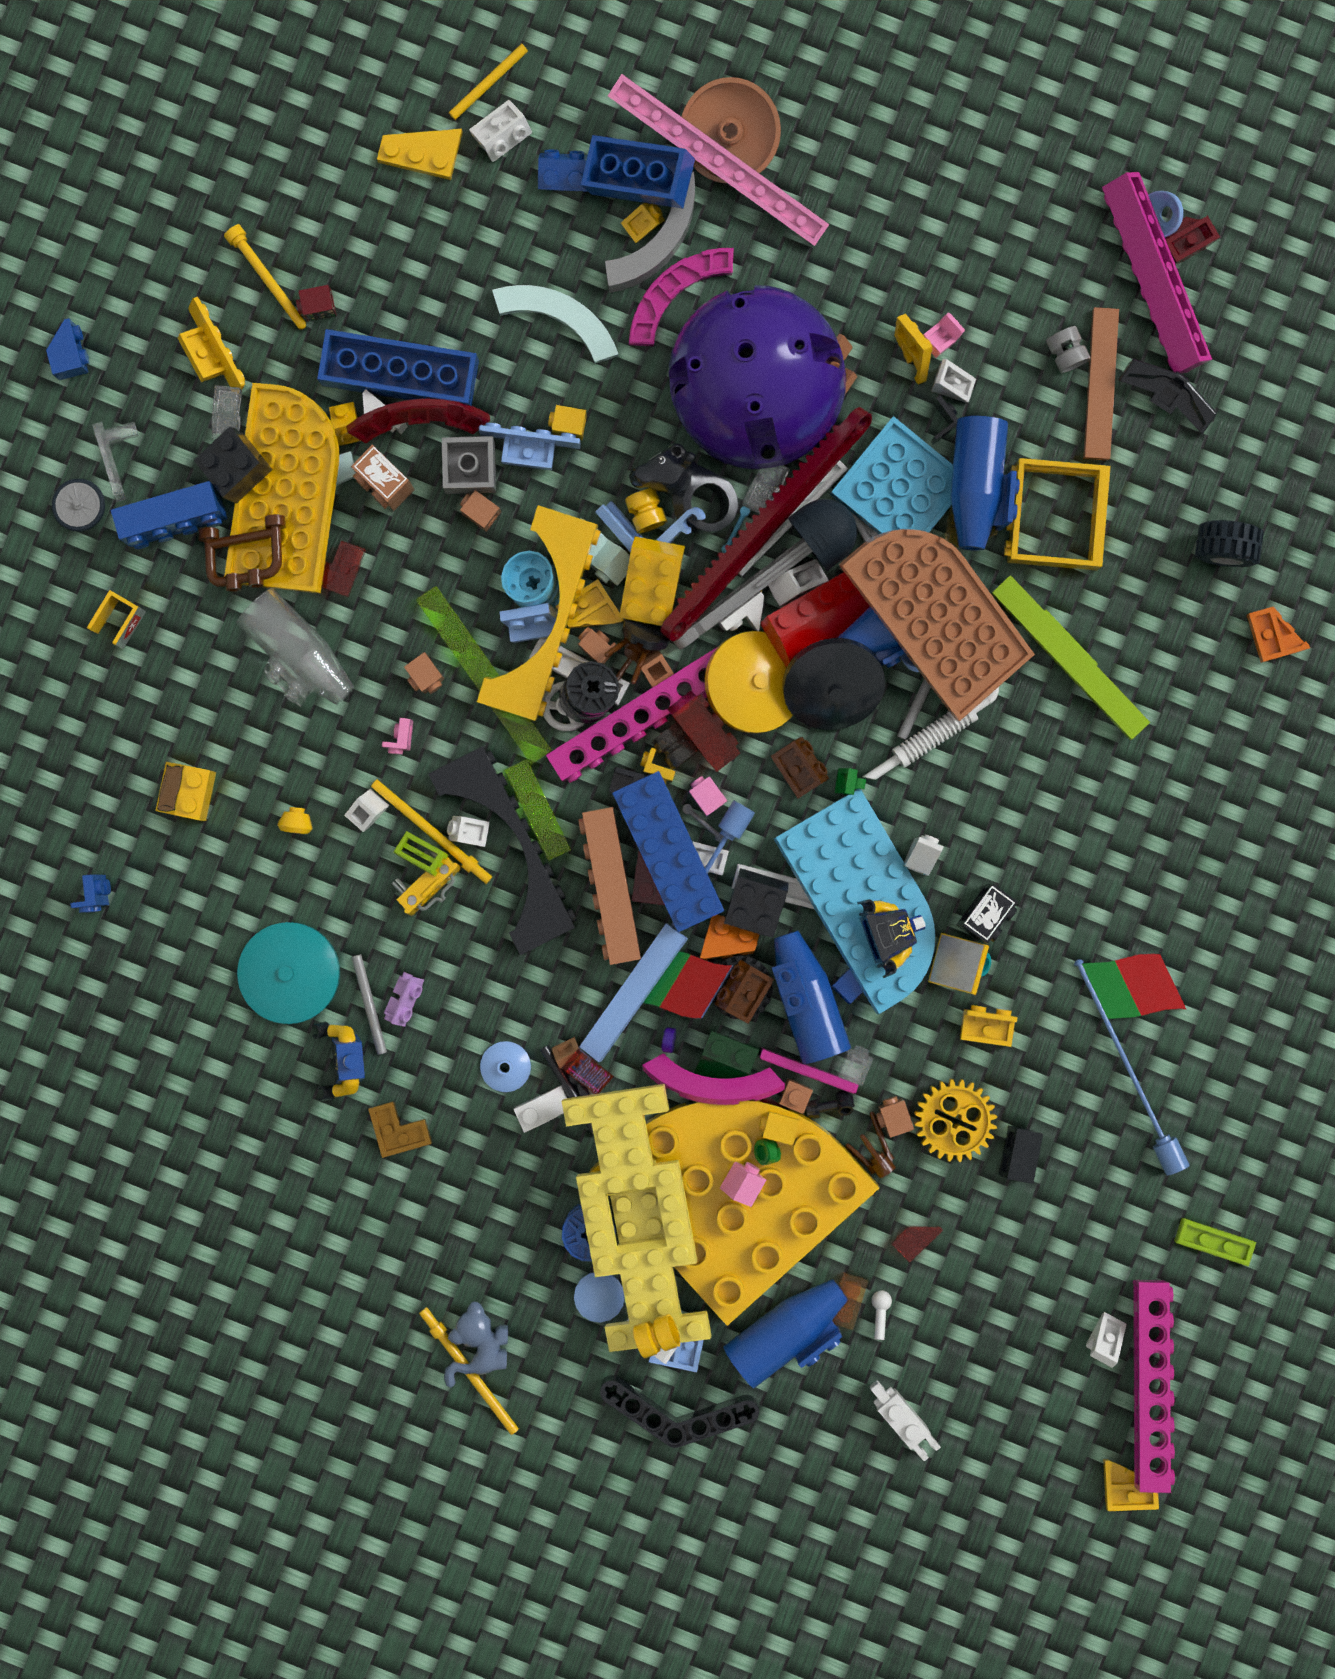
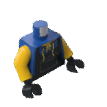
M326 1021L313 1024L312 1027H316L318 1030V1034L312 1035L313 1038L331 1037L335 1078L334 1086L321 1085L317 1087V1090H323V1097L318 1098V1100H334L335 1097L356 1093L359 1089V1082L365 1078L360 1038L357 1034H354V1030L349 1026L329 1025Z

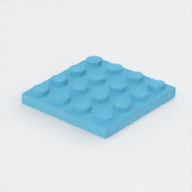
M893 416L832 490L830 495L878 534L898 529H915L929 533L952 505L950 495L953 464Z

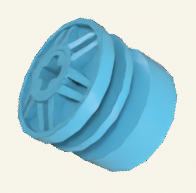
M524 551L517 553L508 560L501 575L502 587L519 607L523 608L549 603L553 608L556 607L560 599L559 580L556 568L546 557L539 552Z

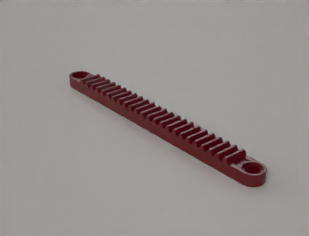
M858 407L839 426L833 425L834 432L825 434L827 437L826 441H819L821 447L812 449L814 454L806 456L807 462L799 463L801 469L799 471H792L794 477H787L785 479L787 482L786 486L780 485V492L772 493L774 499L765 501L767 507H760L758 509L760 515H753V522L745 523L747 529L738 531L740 537L732 538L733 545H726V552H719L718 554L720 559L718 561H711L713 567L704 569L706 575L698 576L699 583H692V590L684 591L686 597L677 599L679 605L662 624L661 633L671 641H676L685 634L866 432L872 421V415L869 412Z

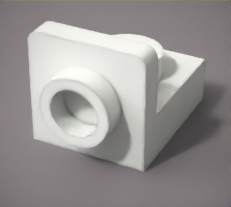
M453 816L447 827L449 840L485 847L490 822Z

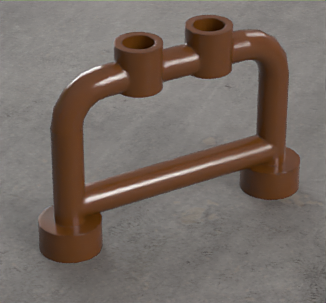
M278 514L265 516L266 529L219 538V529L206 527L199 529V541L204 542L206 575L210 583L216 587H226V591L229 592L241 591L243 583H248V586L251 588L263 587L264 580L274 577L282 566L281 529L286 528L285 516ZM271 538L272 563L269 568L262 570L251 569L241 574L229 573L225 577H219L216 574L215 549Z

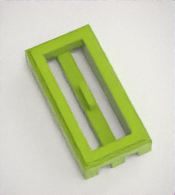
M407 831L393 852L400 858L433 876H436L438 873L436 869L438 867L441 868L443 865L441 862L443 858L446 859L448 857V854ZM410 839L437 854L436 858L407 844V841ZM405 848L432 863L429 867L402 852V849Z

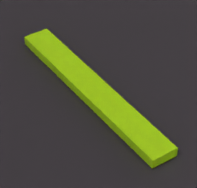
M1011 575L991 593L1129 740L1136 737L1150 723Z

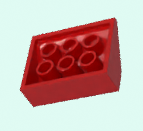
M845 572L768 615L760 625L787 668L794 656L810 644L824 639L839 637L870 605Z

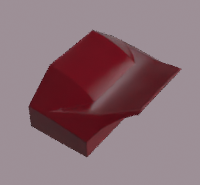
M1186 216L1183 218L1178 230L1172 235L1165 237L1176 265L1212 245L1220 238V235L1208 216L1202 219H1193Z

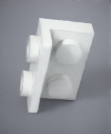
M510 100L469 129L472 136L485 149L492 162L496 161L532 133L525 116Z

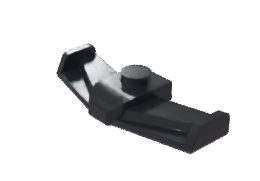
M1132 359L1118 378L1121 382L1154 392L1149 400L1169 414H1172L1177 406L1202 435L1217 415V412L1192 386L1189 379L1177 371L1172 372Z

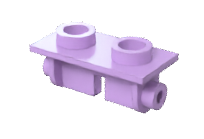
M403 972L402 976L399 975L393 992L400 995V998L398 1000L390 997L384 1014H386L385 1020L405 1027L412 1016V1008L415 1001L421 995L424 979L413 977V975Z

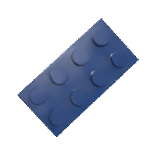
M592 135L581 186L592 195L683 209L695 158L684 148Z
M210 481L111 510L119 540L131 548L134 547V549L148 547L149 542L156 540L159 542L172 540L174 538L173 535L183 533V535L193 534L198 531L197 528L203 526L217 527L222 524V521L228 519L221 494Z

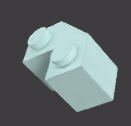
M601 533L597 546L592 545L589 553L593 555L591 567L596 570L595 575L605 583L611 581L618 586L627 575L630 555Z

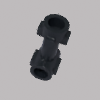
M841 1090L836 1093V1100L818 1103L817 1099L811 1100L806 1106L808 1118H820V1113L838 1110V1113L842 1116L850 1115L853 1112V1107H855L853 1095L850 1092Z

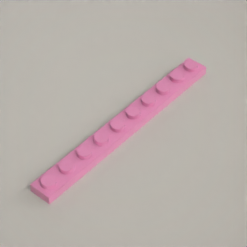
M621 74L608 97L674 145L686 149L696 161L812 245H816L829 226L827 222Z

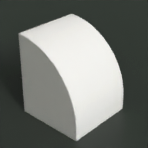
M369 789L356 799L344 816L364 832L384 813L389 804L372 789Z

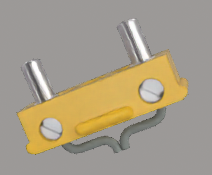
M429 851L436 858L437 854ZM447 857L441 861L443 863L441 868L438 867L436 869L438 872L436 876L425 872L409 888L400 879H395L396 882L393 881L392 885L401 894L396 900L405 908L404 912L408 915H414L418 910H427L436 901L442 903L446 899L444 896L445 892L454 884V876L460 871L461 866ZM451 879V882L441 891V898L436 897L425 907H422Z

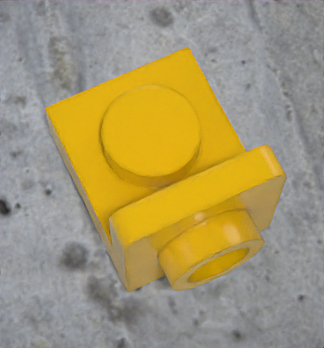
M643 203L625 218L621 224L634 242L638 243L654 228L662 224L665 219L662 217L663 213L658 205Z

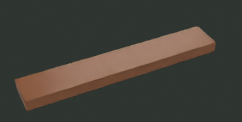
M1094 307L1092 310L1091 359L1089 360L1083 459L1110 460L1119 309Z

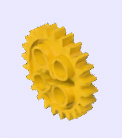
M951 1078L949 1079L948 1086L939 1081L940 1089L937 1090L931 1085L932 1094H922L926 1099L925 1103L917 1102L922 1111L914 1112L916 1116L920 1117V1120L914 1122V1125L922 1129L916 1132V1135L925 1136L921 1144L924 1146L930 1143L928 1151L932 1153L937 1149V1157L939 1159L946 1154L947 1160L951 1162L953 1155H956L957 1160L961 1162L962 1155L965 1154L971 1160L972 1151L979 1155L981 1154L980 1145L986 1148L989 1147L985 1141L986 1138L994 1139L989 1130L997 1129V1126L991 1123V1120L996 1119L997 1115L990 1114L989 1111L993 1110L995 1105H987L986 1102L990 1099V1096L985 1095L981 1097L983 1089L980 1087L973 1091L974 1083L972 1082L965 1087L963 1079H960L958 1085H955L954 1080ZM954 1097L955 1106L950 1110L944 1109V1099ZM972 1107L977 1108V1118L968 1120L966 1118L967 1110ZM938 1109L952 1117H956L959 1114L958 1118L975 1126L976 1130L972 1131L958 1123L952 1126L953 1123L949 1119L935 1114V1110ZM937 1120H943L945 1123V1128L940 1133H935L932 1129L933 1123ZM964 1130L968 1133V1139L964 1143H957L956 1134Z

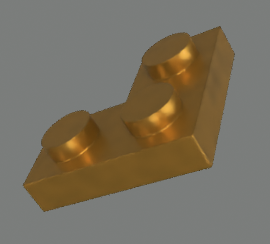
M394 1101L368 1109L382 1158L432 1144L426 1119L401 1125Z

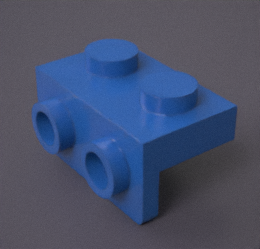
M544 150V153H540L538 158V189L587 191L581 186V181L588 155H584L585 152L570 151L569 154H559V150Z
M92 874L82 876L85 901L70 903L71 908H79V913L102 911L101 906L109 905L110 881L106 879V875Z

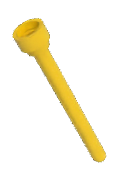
M240 224L231 227L224 234V238L230 245L240 249L299 329H304L306 321L299 315L292 302L248 245L244 229Z

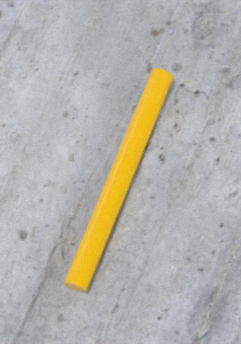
M520 44L449 111L450 116L456 120L528 52L526 47Z

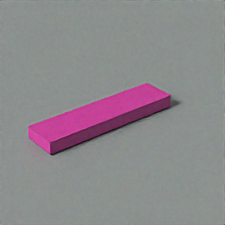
M761 1048L759 1054L761 1060L853 1094L858 1089L859 1085L856 1082Z

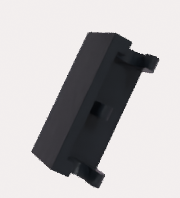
M1008 1125L998 1175L1006 1179L1033 1184L1043 1133Z

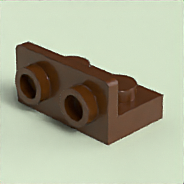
M803 737L794 740L771 756L797 798L802 797L829 779L825 765L817 760L813 754L812 745L807 740H804Z
M740 960L731 970L730 978L726 985L719 991L715 1005L749 1024L774 979Z

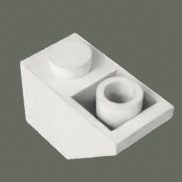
M926 834L925 836L922 835L921 837L914 838L904 861V866L922 875L929 876L943 850V846L938 845V839Z

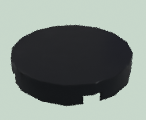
M629 619L624 620L622 632L625 638L635 645L638 642L643 644L642 648L646 650L658 651L666 649L671 642L670 639L661 633L662 626Z

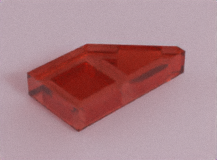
M909 1225L891 1244L910 1263L943 1229L940 1226Z

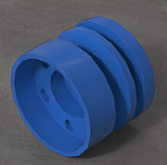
M580 1203L569 1211L564 1221L562 1240L571 1256L581 1261H592L587 1235L582 1234L585 1232L586 1227ZM611 1213L612 1221H613V1226H614V1231H615V1236H616V1224H615V1219H614V1215Z

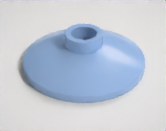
M508 1041L498 1042L489 1047L483 1054L480 1063L481 1075L486 1084L496 1091H515L523 1086L529 1078L531 1071L530 1058L520 1045ZM502 1063H507L510 1066L508 1072L501 1071L500 1065Z

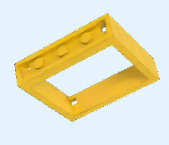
M1019 458L1015 465L1011 466V471H1017L1016 479L1020 480L1019 492L1017 495L1015 494L1014 504H1017L1018 507L1016 519L1006 526V530L1010 531L1009 541L1006 540L1004 545V555L1008 556L1007 563L1099 570L1103 564L1110 466ZM1024 471L1095 478L1088 560L1017 554Z

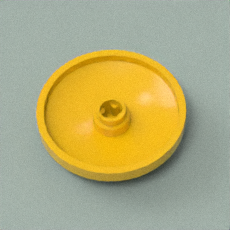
M749 631L728 638L713 652L706 668L705 691L709 704L715 714L725 724L741 732L762 733L771 731L782 726L793 716L786 705L782 689L786 667L765 632Z

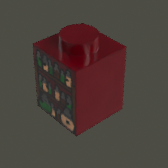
M329 285L299 290L300 299L296 300L299 315L303 314L307 322L337 316L333 294Z

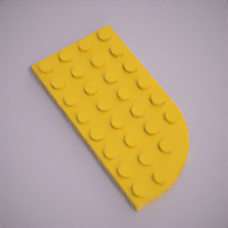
M252 383L245 436L273 470L237 504L235 503L230 536L266 529L265 516L278 514L285 516L286 528L281 529L282 566L274 577L264 580L263 587L321 593L339 469V445L335 429L323 409L303 393L281 385ZM271 538L229 546L224 577L229 573L241 574L251 569L262 570L269 568L272 563Z

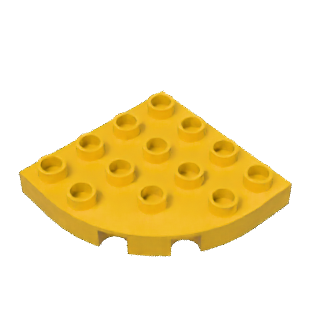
M754 1099L740 1101L739 1104L717 1105L701 1102L686 1105V1103L670 1108L668 1112H661L646 1121L652 1159L656 1160V1163L679 1160L698 1261L696 1264L675 1266L674 1268L727 1326L879 1189L876 1181L834 1136L812 1119L790 1108L786 1110L779 1106L760 1102V1100L754 1101ZM770 1111L799 1119L793 1146L775 1141L780 1148L781 1159L773 1164L761 1165L755 1158L754 1147L758 1140L766 1139L762 1137L763 1131H759L762 1116H767ZM599 1162L591 1168L590 1172L601 1171ZM734 1162L743 1165L749 1162L760 1169L759 1174L766 1179L752 1207L731 1199L720 1189Z

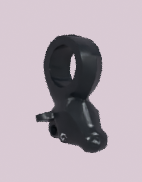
M670 444L649 461L634 467L630 471L629 479L635 488H651L672 496L677 520L687 510L692 508V495L698 487L709 488L717 494L721 507L719 517L714 523L708 524L697 520V517L692 514L687 519V525L691 527L690 535L693 532L699 535L716 533L727 527L735 519L738 500L733 486L718 474L694 463L695 454L686 452L685 448L680 444Z

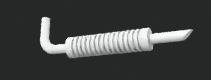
M999 687L961 721L956 720L950 712L947 713V716L943 715V719L940 717L938 721L935 720L934 724H930V727L926 726V730L923 728L921 730L922 733L920 731L917 732L918 735L914 734L913 738H909V741L905 740V744L902 742L900 744L901 747L898 745L893 748V757L862 777L876 780L899 764L906 768L911 762H915V759L918 760L919 756L922 757L923 753L927 754L932 748H936V745L939 746L940 742L944 743V739L948 740L949 737H953V734L956 735L957 731L960 732L961 728L965 729L970 723L972 724L977 721L978 716L976 713L996 700Z

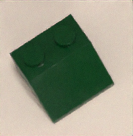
M710 1030L694 1074L720 1079L749 1076L759 1049Z

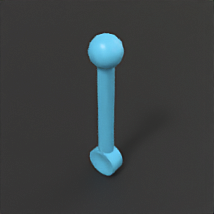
M743 506L740 509V517L727 543L721 547L722 553L726 552V545L732 544V538H735L744 518L750 514V509L747 506Z

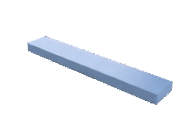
M667 923L664 925L579 1046L596 1061L602 1062L688 939L687 937L677 932L671 925Z

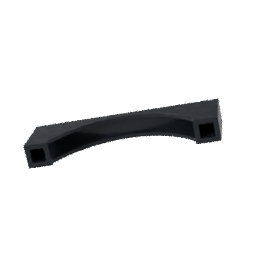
M482 746L428 775L440 797L446 795L458 796L486 806L510 826L520 841L528 867V893L521 918L515 930L509 932L519 954L523 955L576 928L574 922L578 920L571 907L566 909L562 901L566 896L560 885H554L551 877L555 875L549 863L543 864L539 856L543 851L537 840H531L528 834L531 831V827L525 817L520 818L517 812L520 806L514 794L508 795L505 787L509 784L502 772L497 773L494 767L497 761L491 749L486 751Z

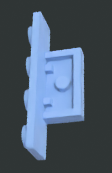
M486 423V426L479 425L481 436H493V438L504 439L501 462L507 465L552 470L555 446L580 449L581 445L580 439L571 433H561V436L551 435L550 431L537 429L535 433L528 432L526 428L520 426H511V429L501 428V425L496 423Z

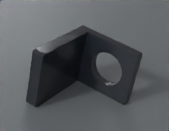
M941 395L935 398L933 404L949 426L933 437L931 441L933 445L956 428L958 419L956 417L958 413L950 402L946 403Z

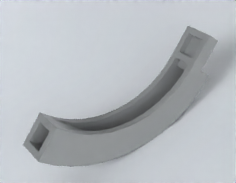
M694 172L691 175L684 208L671 207L669 216L661 230L644 247L628 256L605 261L609 293L633 287L647 280L664 267L675 255L688 232L692 220L695 198Z

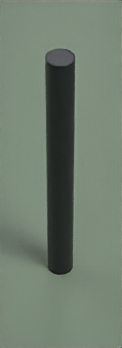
M549 1045L540 1049L569 1098L579 1097L578 1092L569 1082L563 1068H559ZM592 1123L585 1124L591 1135L594 1136Z

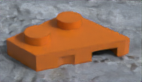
M1274 607L1247 614L1261 663L1310 649L1309 644L1306 641L1304 642L1294 632L1295 629L1282 619V615Z

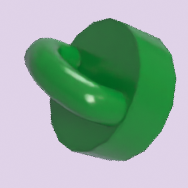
M761 1139L755 1143L754 1155L761 1165L773 1164L781 1159L780 1148L774 1140Z

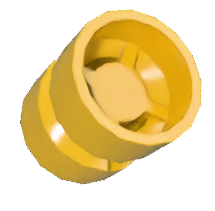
M651 488L645 489L625 499L629 513L635 515L632 521L637 533L654 530L668 522L663 508L658 507L660 499L656 490Z
M670 1314L655 1318L653 1324L648 1321L633 1327L635 1343L643 1358L657 1355L661 1348L664 1351L680 1347L679 1331Z

